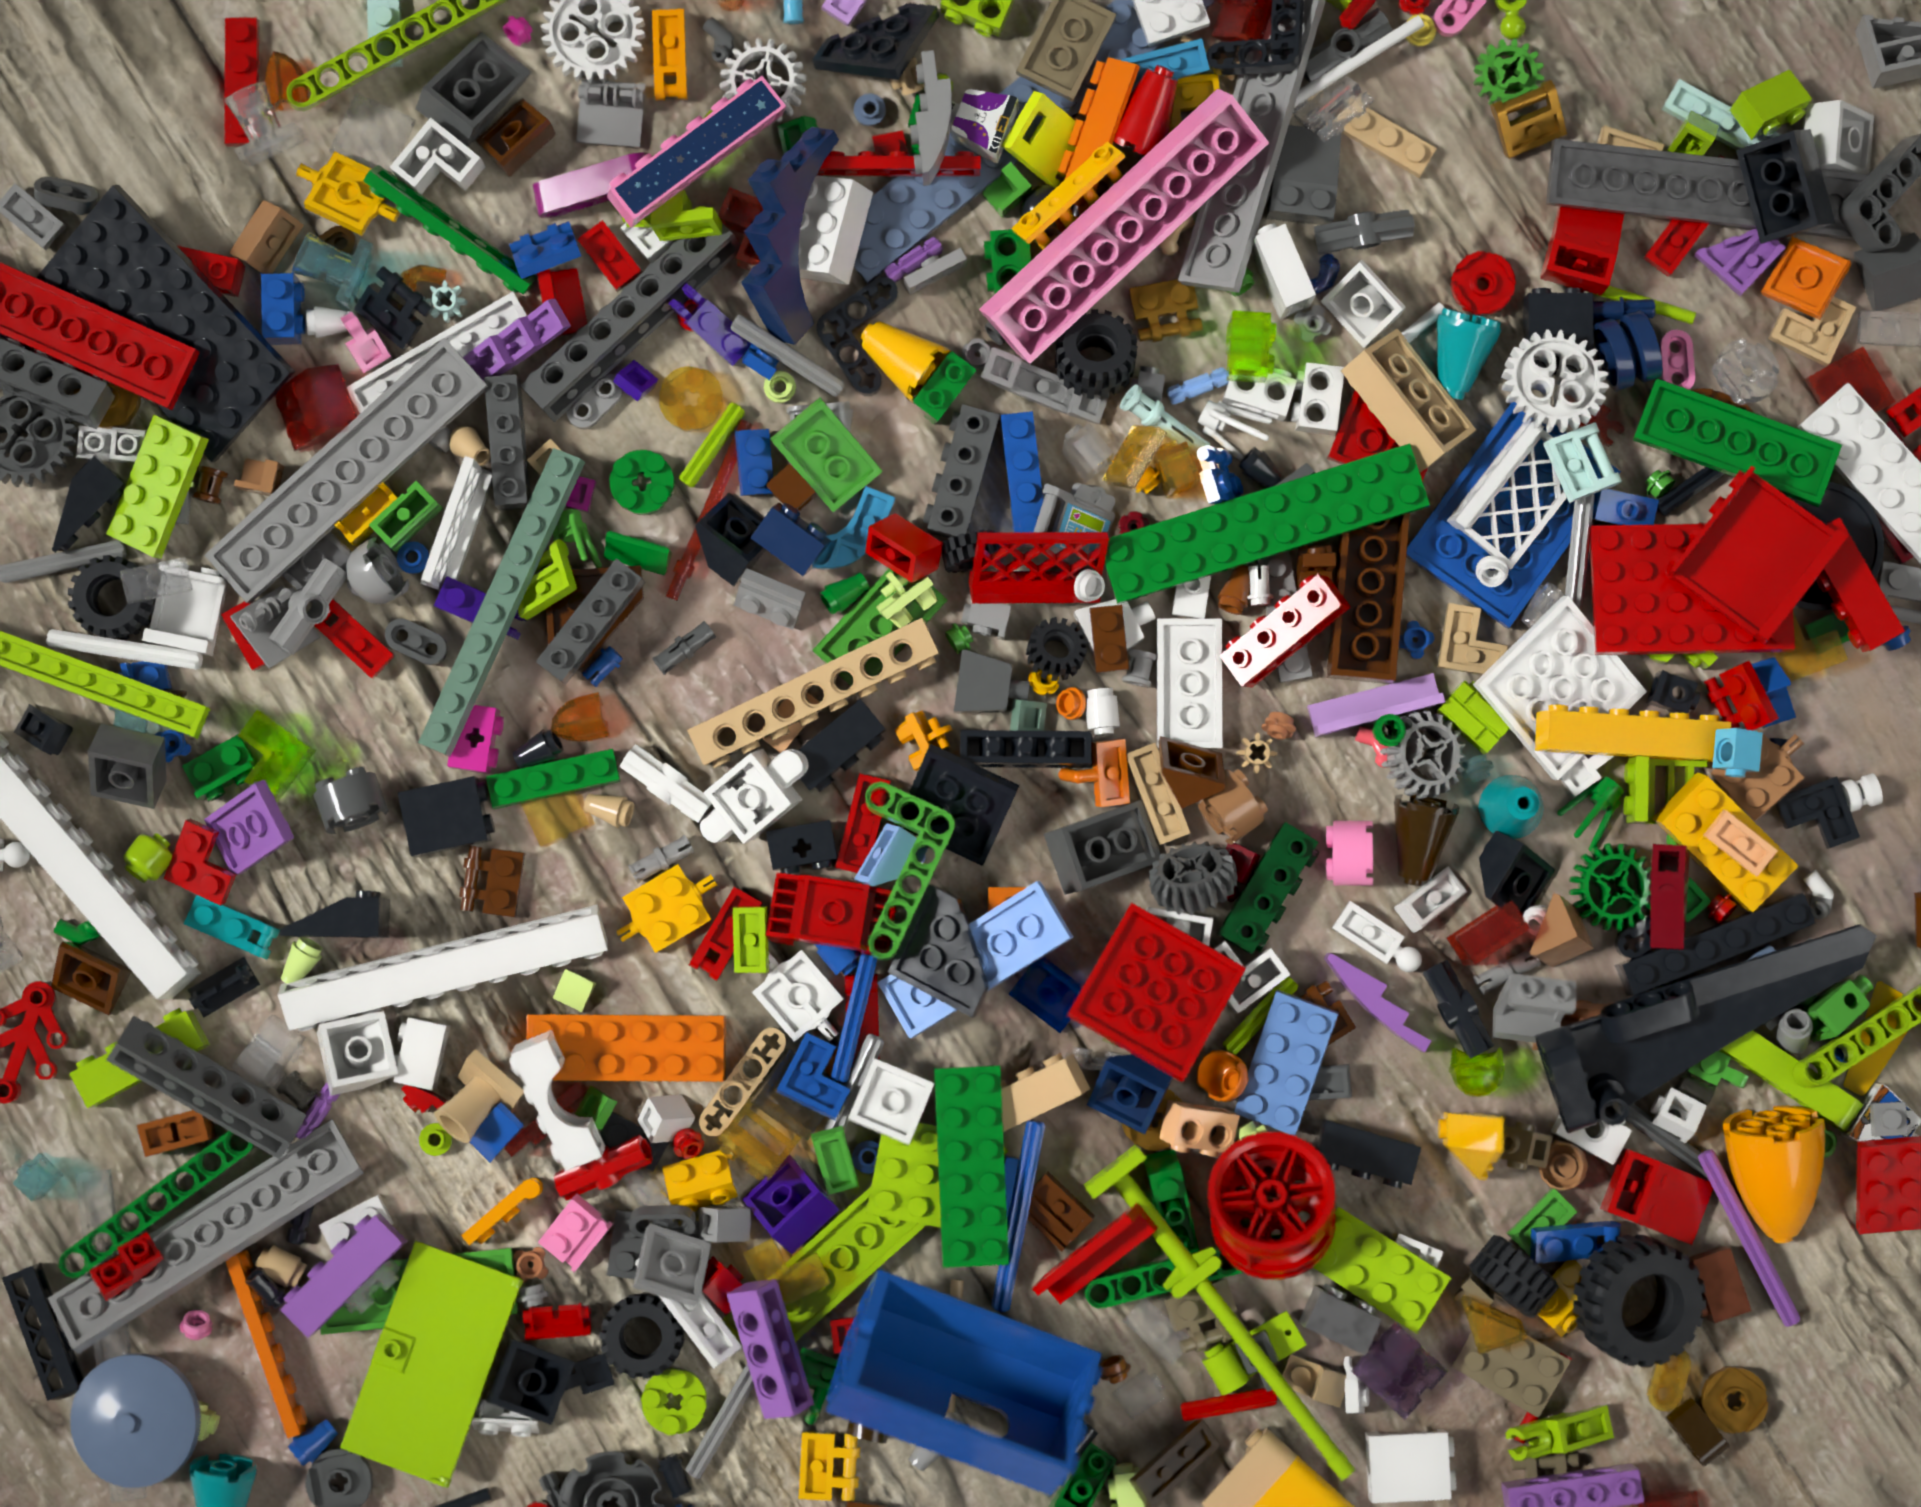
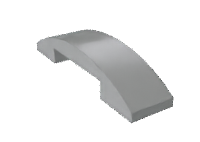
M991 347L981 375L982 379L1015 395L1095 424L1100 423L1108 398L1101 399L1100 395H1094V399L1087 398L1085 393L1078 396L1074 394L1073 387L1067 389L1063 385L1064 379L1059 380L1058 375L1022 361V358L995 347Z

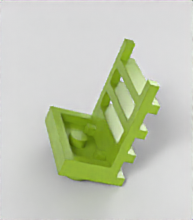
M1635 756L1627 759L1624 769V780L1627 783V793L1624 798L1626 824H1657L1652 819L1655 816V766H1666V805L1674 796L1675 767H1685L1686 784L1694 776V767H1707V761L1649 759V756Z

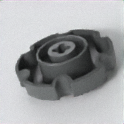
M604 1451L588 1456L586 1458L587 1468L584 1471L580 1472L573 1468L568 1473L558 1498V1505L561 1507H605L602 1504L604 1499L610 1501L612 1496L617 1497L616 1502L620 1507H664L662 1503H657L654 1500L655 1494L661 1491L662 1487L652 1469L641 1459H636L633 1464H627L624 1461L625 1454L620 1451Z

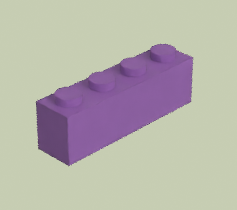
M381 1213L373 1217L367 1214L354 1227L357 1233L349 1241L343 1238L330 1251L334 1256L325 1265L320 1261L307 1274L310 1280L302 1288L296 1285L283 1298L287 1303L280 1310L307 1338L313 1336L407 1242Z

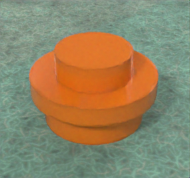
M1074 687L1062 691L1056 701L1058 712L1066 719H1079L1086 708V698L1083 691Z

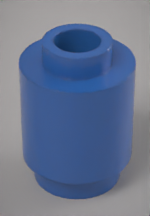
M814 944L818 949L817 954L836 976L840 972L847 976L858 966L857 958L861 955L859 951Z

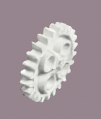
M550 0L549 3L554 12L543 13L545 19L550 23L541 24L542 31L548 34L541 39L543 45L549 46L545 50L547 56H556L552 61L554 67L557 68L564 64L562 69L564 76L574 71L576 82H579L582 76L586 75L587 81L592 84L594 76H599L603 84L608 73L615 80L618 79L616 72L618 68L627 73L629 71L626 65L627 60L634 63L637 62L633 51H643L642 44L637 40L646 39L644 31L639 29L645 26L644 19L636 18L641 14L640 7H631L634 0H561L560 3ZM587 5H595L597 7L596 12L592 15L581 13ZM570 16L577 17L584 25L578 23L577 21L570 20ZM614 22H620L624 25L617 33L608 31V27ZM585 26H587V28H589V29L592 30V31H595V30L597 29V27H598L599 32H600V35H601L604 39H606V40H608V41H610V42H612V43H616V44H617V47H615V48L611 47L610 45L607 44V42H606L604 39H602V38H601L599 35H597L596 33H593V32H592V33L589 35ZM569 31L579 32L578 37L573 41L563 39L564 35ZM596 48L606 50L605 54L598 59L590 57L591 51Z
M1546 330L1542 339L1535 332L1531 336L1530 341L1523 338L1519 347L1513 348L1510 353L1511 357H1508L1504 364L1508 369L1504 370L1501 378L1508 381L1504 383L1502 390L1511 392L1506 402H1516L1517 405L1513 413L1523 411L1525 413L1523 422L1525 423L1531 418L1534 419L1535 429H1538L1541 423H1545L1548 433L1551 432L1554 425L1558 426L1561 433H1564L1568 424L1573 430H1577L1580 421L1587 424L1591 419V415L1596 416L1600 410L1598 405H1602L1606 399L1603 393L1607 391L1609 385L1602 381L1606 379L1608 372L1599 371L1604 360L1594 361L1593 357L1597 350L1592 349L1587 352L1585 350L1587 340L1582 341L1578 345L1575 343L1576 334L1574 333L1567 340L1564 339L1562 330H1559L1556 337H1552L1551 332ZM1556 356H1559V366L1554 379L1552 375L1556 370ZM1534 360L1544 362L1547 368L1537 366ZM1566 365L1576 367L1579 373L1571 372ZM1556 383L1559 386L1557 387L1554 393L1555 407H1552L1550 405V401L1554 389V384ZM1531 390L1540 391L1544 398L1536 397ZM1563 395H1571L1576 403L1568 402Z

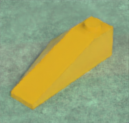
M1444 1112L1443 1119L1438 1120V1138L1443 1139V1145L1474 1178L1487 1180L1488 1172H1491L1493 1169V1163L1498 1161L1503 1152V1118L1485 1113Z

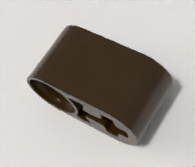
M1691 1397L1664 1417L1703 1467L1707 1466L1730 1447L1723 1435Z

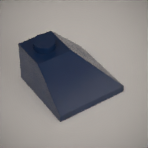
M1133 1054L1108 1056L1087 1106L1145 1135L1173 1077Z

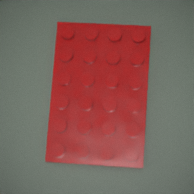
M1698 524L1602 525L1590 527L1595 655L1793 652L1795 650L1793 609L1767 643L1763 645L1668 575L1673 567L1668 562L1680 547L1683 550L1689 547L1693 541L1689 538V535Z

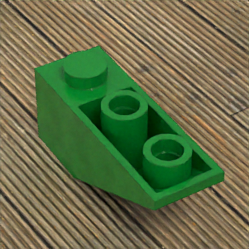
M1168 1149L1144 1155L1146 1157L1144 1165L1154 1207L1189 1252L1199 1250L1182 1170L1175 1150Z
M1090 1443L1080 1456L1074 1474L1069 1473L1065 1485L1060 1487L1048 1507H1091L1117 1459L1093 1443Z

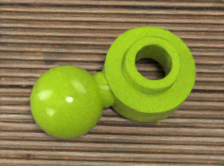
M1495 0L1498 9L1506 13V17L1502 19L1500 24L1501 34L1509 40L1518 39L1524 34L1526 24L1524 19L1519 16L1518 11L1524 7L1527 0H1516L1513 3H1509L1506 0Z

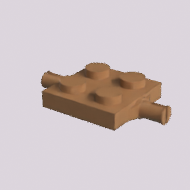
M1763 734L1759 772H1746L1744 778L1725 776L1726 770L1714 769L1711 774L1722 785L1724 793L1740 808L1744 809L1756 822L1805 779L1794 767L1789 757L1804 743L1794 734L1780 747Z

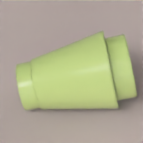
M300 936L297 942L292 943L283 974L280 977L281 980L285 983H291L304 979L322 958L320 953L323 948L315 941Z

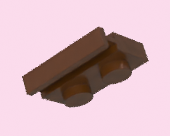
M1047 1171L1034 1185L1028 1220L1062 1252L1095 1218V1215Z

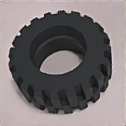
M1628 1234L1619 1236L1617 1238L1618 1243L1609 1240L1602 1245L1603 1250L1601 1252L1595 1250L1590 1255V1263L1587 1267L1582 1266L1579 1275L1582 1277L1580 1283H1575L1573 1292L1577 1295V1300L1573 1301L1574 1313L1579 1315L1576 1318L1577 1325L1584 1332V1337L1592 1345L1625 1365L1632 1367L1638 1365L1641 1368H1650L1654 1366V1362L1658 1365L1665 1364L1670 1361L1669 1356H1679L1685 1350L1683 1346L1687 1342L1692 1343L1696 1337L1694 1332L1697 1326L1701 1327L1704 1318L1701 1316V1311L1706 1310V1298L1702 1297V1293L1706 1289L1704 1281L1698 1278L1700 1271L1683 1252L1656 1238H1650L1647 1235L1636 1234L1632 1237ZM1654 1274L1657 1282V1297L1652 1310L1639 1323L1625 1327L1621 1310L1628 1289L1640 1278Z

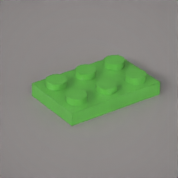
M821 397L770 438L772 443L814 489L832 512H835L883 472L880 466Z

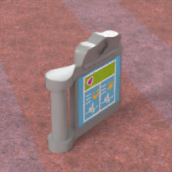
M1077 482L1072 486L1071 492L1068 493L1050 484L1044 485L1042 494L1045 497L1033 532H1047L1056 502L1060 500L1062 502L1052 532H1108L1109 537L1115 518V513L1112 512L1115 498L1108 495L1102 487ZM1032 544L1025 545L1030 549L1034 547ZM1055 544L1049 549L1056 554L1067 546ZM1087 544L1081 549L1088 554L1096 549L1099 544ZM1073 553L1063 561L1073 564L1080 557ZM1086 565L1082 568L1083 570H1094L1090 565Z

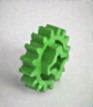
M1500 39L1497 49L1490 44L1486 48L1488 55L1483 53L1479 55L1477 60L1482 65H1476L1473 73L1480 76L1473 83L1474 86L1482 85L1483 89L1479 93L1480 97H1484L1487 94L1490 96L1488 105L1495 103V101H1502L1503 103L1539 88L1535 84L1543 82L1544 76L1537 73L1542 70L1544 65L1543 63H1535L1534 60L1538 56V52L1529 54L1527 52L1528 43H1525L1520 48L1517 47V39H1513L1510 46H1506L1504 39ZM1512 55L1513 57L1503 59L1499 56ZM1523 62L1527 66L1529 74L1524 71ZM1512 65H1515L1512 76L1503 84L1502 81L1505 78V73L1507 70H1510ZM1488 74L1493 77L1494 87L1489 80ZM1510 90H1515V91H1517L1518 93L1506 94V93H1504V92L1510 91Z

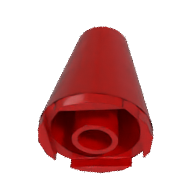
M1156 65L1155 70L1147 69L1129 96L1113 142L1123 147L1126 145L1133 148L1135 152L1146 155L1169 134L1178 80L1173 78L1174 71L1161 65Z

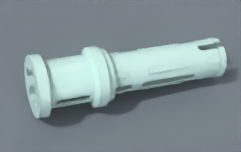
M1134 385L1124 395L1120 403V408L1123 411L1129 410L1141 419V423L1145 427L1154 426L1173 442L1194 455L1196 459H1198V449L1207 445L1210 446L1208 441H1205L1186 425L1164 411L1165 407L1159 400L1154 401L1145 395L1139 385Z

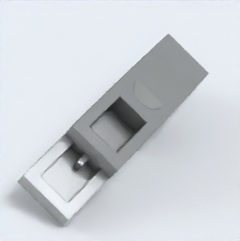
M934 50L922 51V64H916L918 84L924 83L925 93L919 94L921 112H915L916 125H910L912 145L918 144L920 153L919 155H914L916 175L922 174L923 186L932 183L941 166L948 146L952 122L951 78L937 79Z

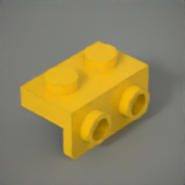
M725 1149L662 1166L671 1205H683L695 1212L700 1207L712 1204H725L730 1199L738 1197Z
M1576 1260L1565 1261L1552 1275L1559 1288L1537 1314L1560 1337L1564 1336L1565 1333H1571L1578 1326L1576 1318L1579 1315L1574 1313L1573 1301L1577 1300V1295L1573 1292L1575 1283H1580L1582 1276L1579 1275L1582 1265Z

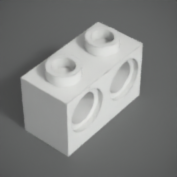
M1242 359V362L1235 361L1222 403L1283 422L1289 409L1297 379L1291 378L1292 374L1282 369L1274 368L1272 372L1261 369V364L1253 360ZM1241 376L1249 377L1253 381V388L1248 391L1241 390L1237 386V378ZM1271 386L1280 387L1284 392V398L1281 400L1271 399L1267 389Z
M1306 362L1303 371H1297L1295 390H1300L1299 403H1293L1291 421L1296 422L1295 431L1334 436L1338 428L1344 379L1341 370L1344 367ZM1313 376L1323 377L1327 382V388L1316 390L1311 385V378ZM1311 407L1320 409L1323 413V420L1320 422L1311 421L1307 417V409Z

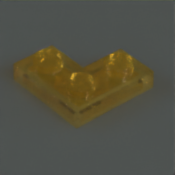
M1794 611L1795 650L1793 652H1774L1777 662L1791 682L1849 660L1837 630L1806 641Z
M773 1237L743 1252L756 1281L777 1279L784 1306L831 1283L817 1252L788 1267Z

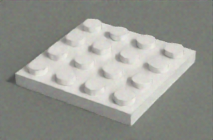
M1562 596L1473 684L1553 780H1559L1584 754L1535 751L1536 712L1548 710V705H1568V711L1579 712V707H1598L1599 713L1609 714V709H1630L1647 692L1617 655H1595L1594 627L1569 596Z

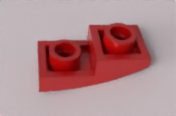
M405 1085L401 1088L406 1095L403 1097L404 1102L414 1112L420 1110L422 1113H427L433 1107L438 1109L448 1102L442 1096L428 1089Z
M147 1232L117 1247L119 1255L89 1270L92 1280L105 1301L135 1284L163 1260L161 1253Z

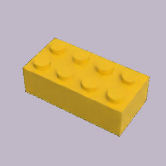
M1699 772L1652 818L1678 845H1686L1690 857L1728 894H1731L1732 898L1742 908L1752 913L1798 867L1707 775ZM1723 809L1731 813L1777 850L1776 854L1758 876H1754L1703 836Z

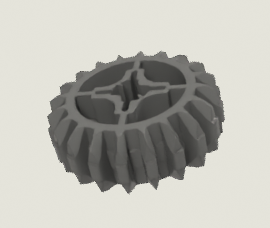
M1194 841L1192 845L1185 846L1182 843L1180 848H1170V853L1160 854V860L1153 862V868L1149 871V886L1151 894L1154 895L1158 905L1165 907L1167 912L1175 910L1180 915L1188 911L1192 915L1194 911L1201 910L1204 913L1206 908H1217L1218 902H1227V896L1234 894V887L1237 885V869L1235 861H1233L1227 849H1221L1219 844L1210 846L1209 842L1206 841L1199 845Z

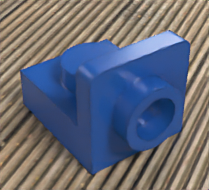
M751 343L742 357V363L769 381L777 370L776 365L779 361Z
M144 661L120 664L121 672H118L119 675L163 691L172 689L167 665Z

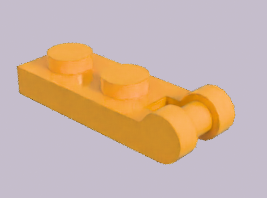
M684 9L652 10L655 101L666 100V97H678V100H688ZM676 75L677 84H665V76Z
M534 1177L521 1183L461 1235L469 1246L476 1241L482 1245L496 1233L492 1228L501 1219L505 1223L509 1222L521 1211L517 1206L526 1198L533 1199L543 1192L544 1186L542 1181Z

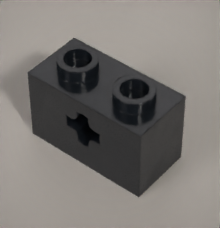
M831 820L766 831L772 870L774 871L780 870V873L795 874L800 872L799 866L812 864L813 870L832 867L831 861L838 859ZM800 840H804L806 845L812 846V850H808L804 858H801L799 853H794L793 848L799 846Z

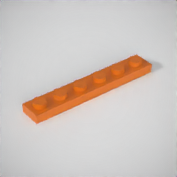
M242 1250L225 1262L287 1439L306 1431L307 1415L303 1406L297 1405L293 1393L297 1392L296 1384L292 1375L286 1374L283 1362L286 1361L283 1347L280 1343L276 1344L272 1331L275 1330L273 1318L269 1312L264 1311L261 1302L263 1299L245 1283L246 1279H248L247 1277L251 1274L250 1269L253 1268V1262L248 1250Z

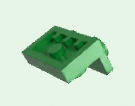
M949 352L914 398L913 403L926 413L924 417L935 424L977 370L956 353Z
M237 734L184 764L182 768L196 791L194 792L196 798L199 800L207 799L208 802H211L226 793L224 788L236 783L239 786L254 777L252 772L258 770L259 766L242 736Z

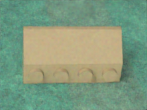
M1398 328L1365 349L1341 370L1348 383L1361 396L1369 410L1375 414L1387 430L1389 436L1396 441L1399 447L1410 443L1420 473L1476 431V428Z

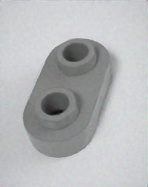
M608 373L567 411V417L573 426L579 429L592 428L621 400L623 390L613 382L616 376ZM604 384L611 385V392L608 394L600 393L601 386ZM581 406L588 408V414L584 417L577 415V410Z

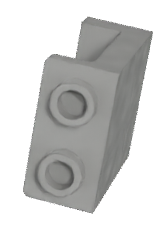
M1510 973L1493 1008V1038L1536 1043L1535 1035L1559 1028L1565 1013L1573 1014L1576 1010V982Z

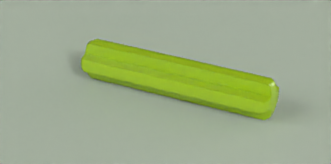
M733 402L728 405L679 477L681 482L688 487H695L745 415L742 407Z
M1289 976L1277 984L1223 1041V1046L1230 1053L1237 1054L1265 1024L1276 991L1280 990L1292 995L1298 989V984Z

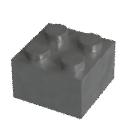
M100 724L88 750L91 795L154 809L167 781L165 737Z
M1326 1283L1323 1289L1314 1285L1299 1318V1322L1305 1328L1366 1356L1382 1320L1375 1314L1376 1308L1356 1297L1353 1302L1345 1300V1293Z

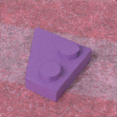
M1757 228L1741 236H1734L1714 246L1701 248L1694 256L1736 294L1741 296L1786 247L1778 240L1761 244Z

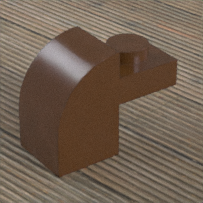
M1331 545L1303 546L1298 548L1296 565L1297 591L1301 589L1299 587L1300 583L1313 574L1316 576L1318 574L1328 576L1332 581V571L1336 566V553H1332Z

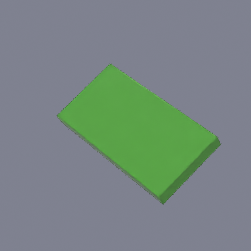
M889 568L812 651L825 663H828L899 629L891 620L884 618L876 608V606L887 599L880 591L890 583L885 575L891 571L897 578L900 576ZM931 586L938 601L926 610H922L915 599L907 604L905 608L913 617L910 623L923 618L927 624L948 600ZM900 644L896 647L895 657L907 644ZM875 657L869 659L865 665L866 672L870 676L879 675L883 669L881 660ZM845 671L839 674L848 685H853V676L849 672Z

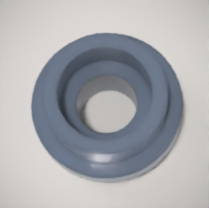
M865 94L855 102L854 115L862 125L875 126L884 119L886 106L879 96ZM872 104L876 110L872 114H867L864 112V107Z

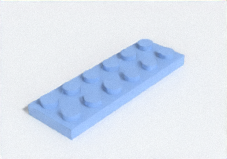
M1036 881L969 924L989 984L988 991L1074 938L1041 881ZM891 974L877 982L909 1039L918 1036L957 1011V1009Z

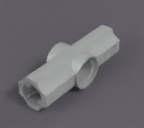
M323 559L304 588L291 595L288 602V611L269 637L271 642L287 653L294 655L313 626L327 618L329 603L347 579L346 572L331 561ZM311 601V609L306 613V606Z

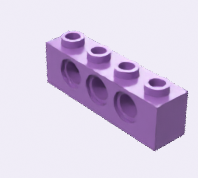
M777 1279L747 1282L727 1293L764 1419L793 1417L814 1404Z
M1631 1463L1501 1482L1505 1507H1617L1644 1503L1640 1472Z

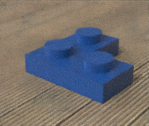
M806 1032L777 1088V1093L836 1121L851 1090L822 1076L835 1052L836 1046Z

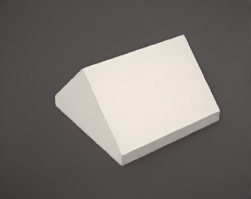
M1363 260L1359 261L1321 300L1326 308L1363 348L1391 325L1406 308Z

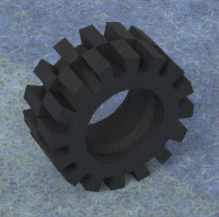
M980 529L975 532L973 530L967 534L961 533L957 537L953 536L949 540H944L942 542L941 555L945 570L948 573H958L960 571L963 573L971 569L973 570L978 532L996 531ZM985 544L984 549L992 554L1000 549L999 544Z
M1057 617L1051 618L1049 624L1045 619L1041 621L1040 626L1036 625L1031 633L1026 649V655H1029L1027 661L1029 665L1034 663L1032 670L1035 673L1042 670L1041 677L1046 679L1047 674L1052 675L1051 681H1057L1059 675H1061L1062 681L1067 680L1069 674L1073 677L1083 664L1088 649L1086 648L1088 644L1087 638L1083 639L1085 633L1082 629L1076 632L1077 624L1074 622L1071 626L1066 625L1068 619L1062 618L1061 623H1057ZM1049 641L1061 642L1068 648L1069 654L1063 658L1054 657L1045 650V644Z

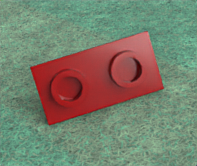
M582 1302L575 1305L559 1306V1310H553L552 1306L529 1307V1310H523L525 1340L591 1335L592 1309L589 1305L583 1306Z

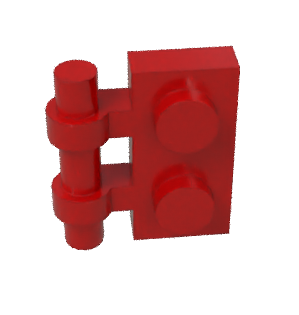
M1750 660L1719 674L1724 684L1723 687H1720L1715 676L1704 681L1709 692L1707 697L1710 703L1714 702L1722 718L1720 721L1731 722V728H1741L1739 722L1742 721L1746 730L1753 731L1779 719ZM1726 696H1730L1737 710L1736 713L1733 712Z

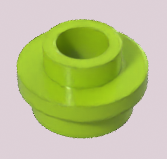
M432 1123L421 1131L419 1144L426 1154L439 1156L446 1153L451 1147L452 1136L439 1123ZM433 1133L438 1134L441 1138L438 1146L430 1143L429 1139Z

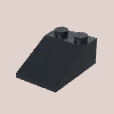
M356 891V897H345L279 929V936L389 938L390 899L381 898V892Z

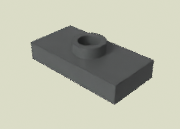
M1350 1064L1320 1066L1309 1100L1351 1098Z

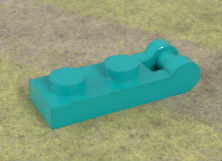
M197 894L184 921V925L266 960L271 953V950H269L273 938L277 939L279 929L225 905L220 906ZM254 930L261 933L257 944L250 941Z

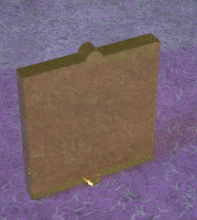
M575 792L521 803L540 847L561 837L567 839L568 834L589 825Z

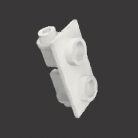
M483 1399L478 1404L474 1415L479 1416V1418L474 1417L472 1421L473 1429L478 1430L480 1434L497 1435L498 1431L511 1432L513 1436L529 1437L531 1433L539 1434L540 1431L538 1423L533 1421L534 1419L511 1411L510 1413H504L503 1408L486 1403V1400Z

